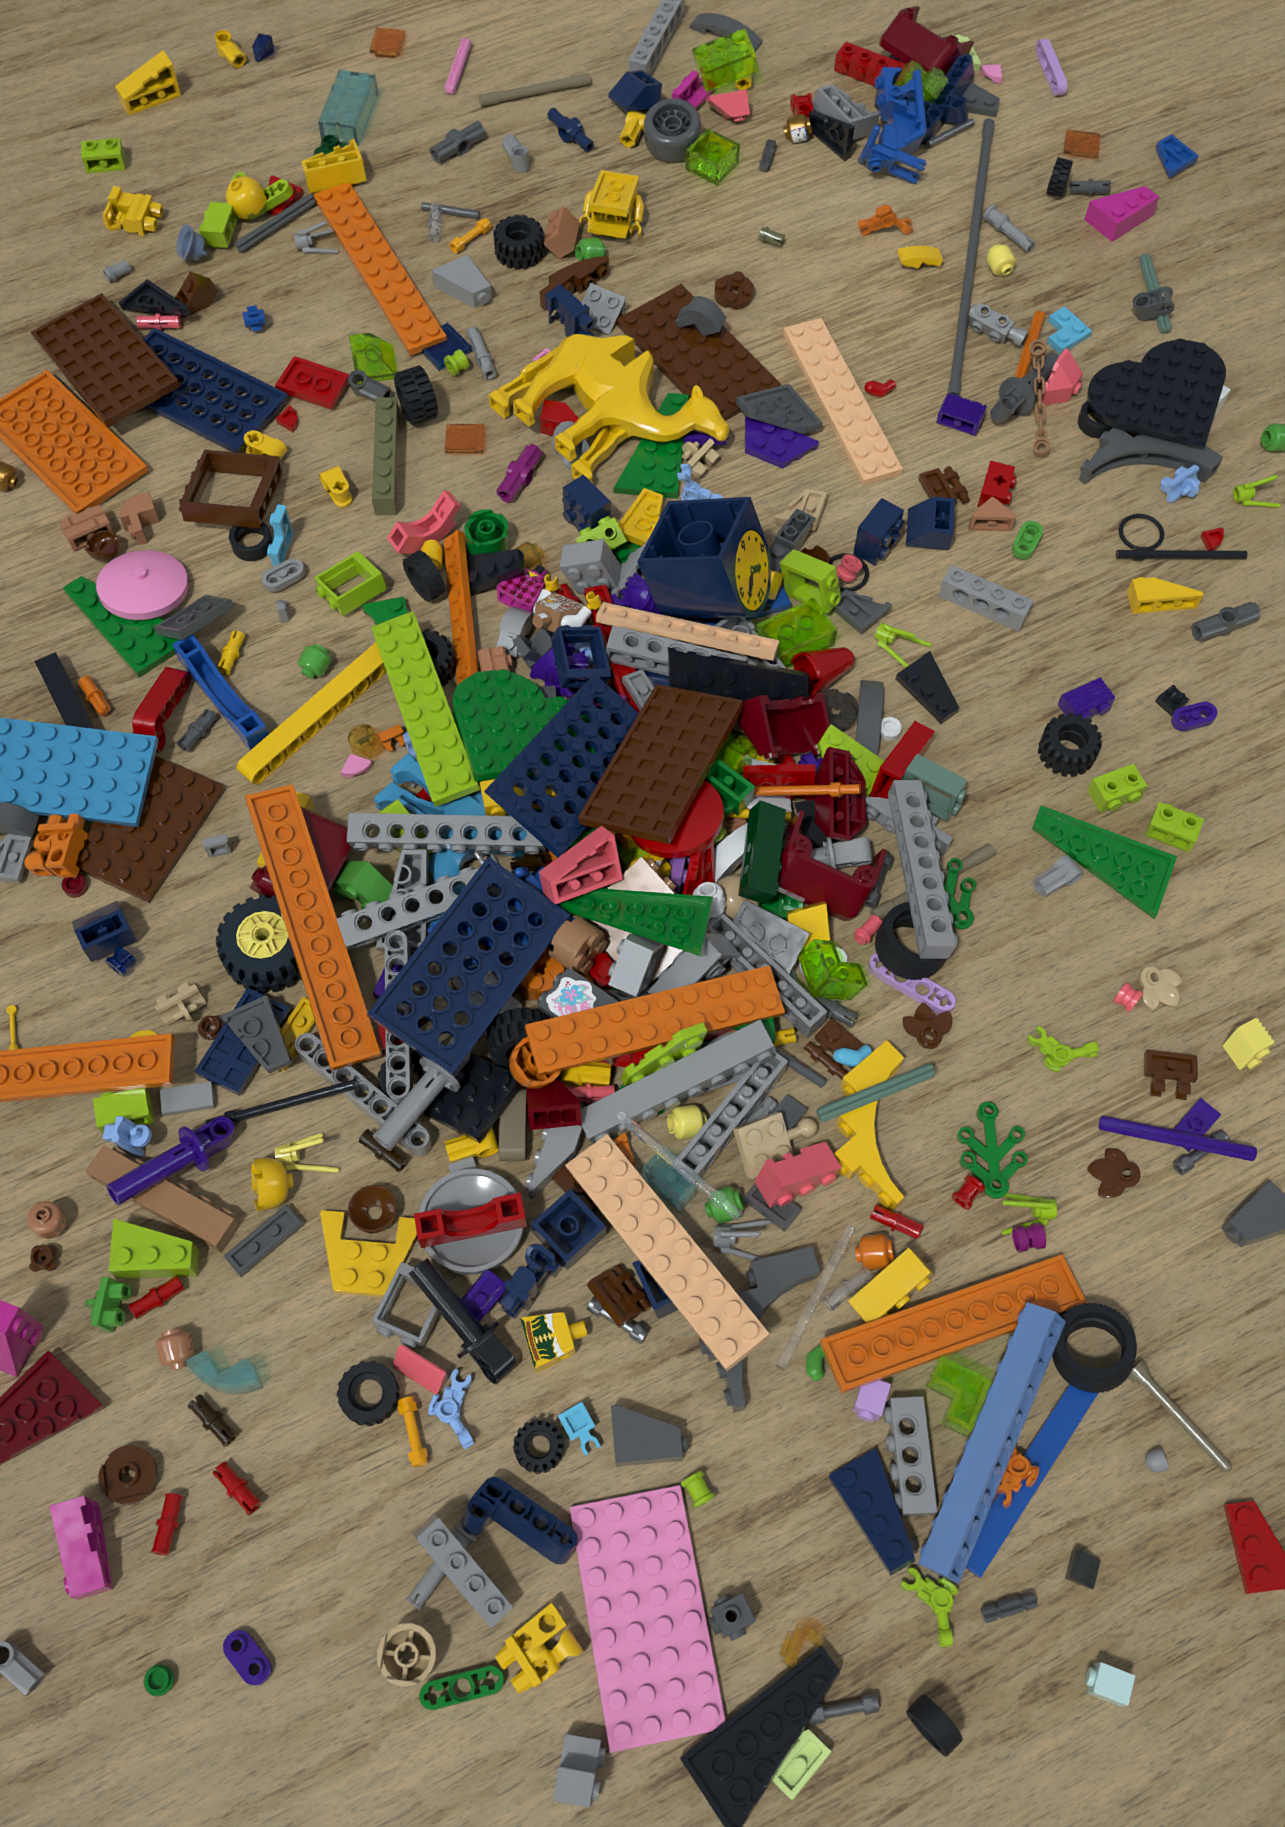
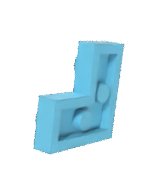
M1065 306L1049 316L1048 322L1058 331L1048 337L1047 343L1060 355L1065 348L1070 350L1091 336L1092 330Z
M279 504L276 507L275 513H272L270 516V525L274 530V540L268 546L267 555L270 557L273 567L284 561L294 534L287 507Z

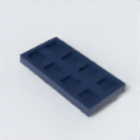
M247 987L234 1009L265 995ZM270 998L280 1028H282L292 1010L290 1007ZM225 1022L194 1072L197 1076L240 1096L260 1063Z

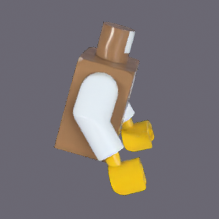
M547 574L544 577L546 588L545 590L542 589L533 608L535 615L533 617V624L536 628H545L552 632H555L557 627L569 625L570 627L584 626L586 620L592 614L591 610L601 607L600 596H595L593 591L589 592L586 595L588 604L585 606L560 594L551 593L559 588L557 576L551 581L550 574Z

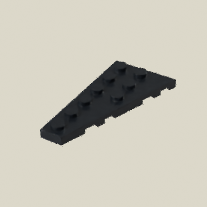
M667 647L669 687L743 700V702L760 695H768L769 700L793 699L799 696L808 697L809 677L807 672L781 667L779 669L769 668L759 663L752 665L742 660L710 655L709 657L697 655L696 652L676 651L675 648Z
M822 1646L680 1757V1760L724 1827L744 1826L840 1675V1670Z

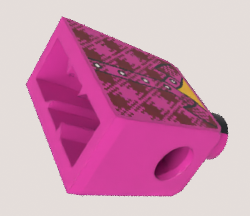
M537 565L533 571L524 567V572L502 581L496 587L497 600L509 607L516 606L533 612L534 605L542 589L545 590L546 588L544 577L547 575L546 569L541 565Z

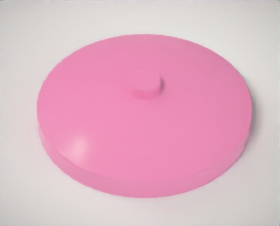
M152 550L134 551L113 559L101 570L96 581V589L101 604L112 614L132 620L152 619L172 611L184 600L189 587L184 566L173 556Z

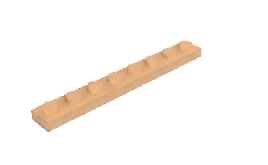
M605 602L602 603L596 615V622L607 626L625 627L630 630L671 638L672 640L693 643L694 645H703L717 650H726L740 655L758 657L762 660L774 661L779 647V640Z

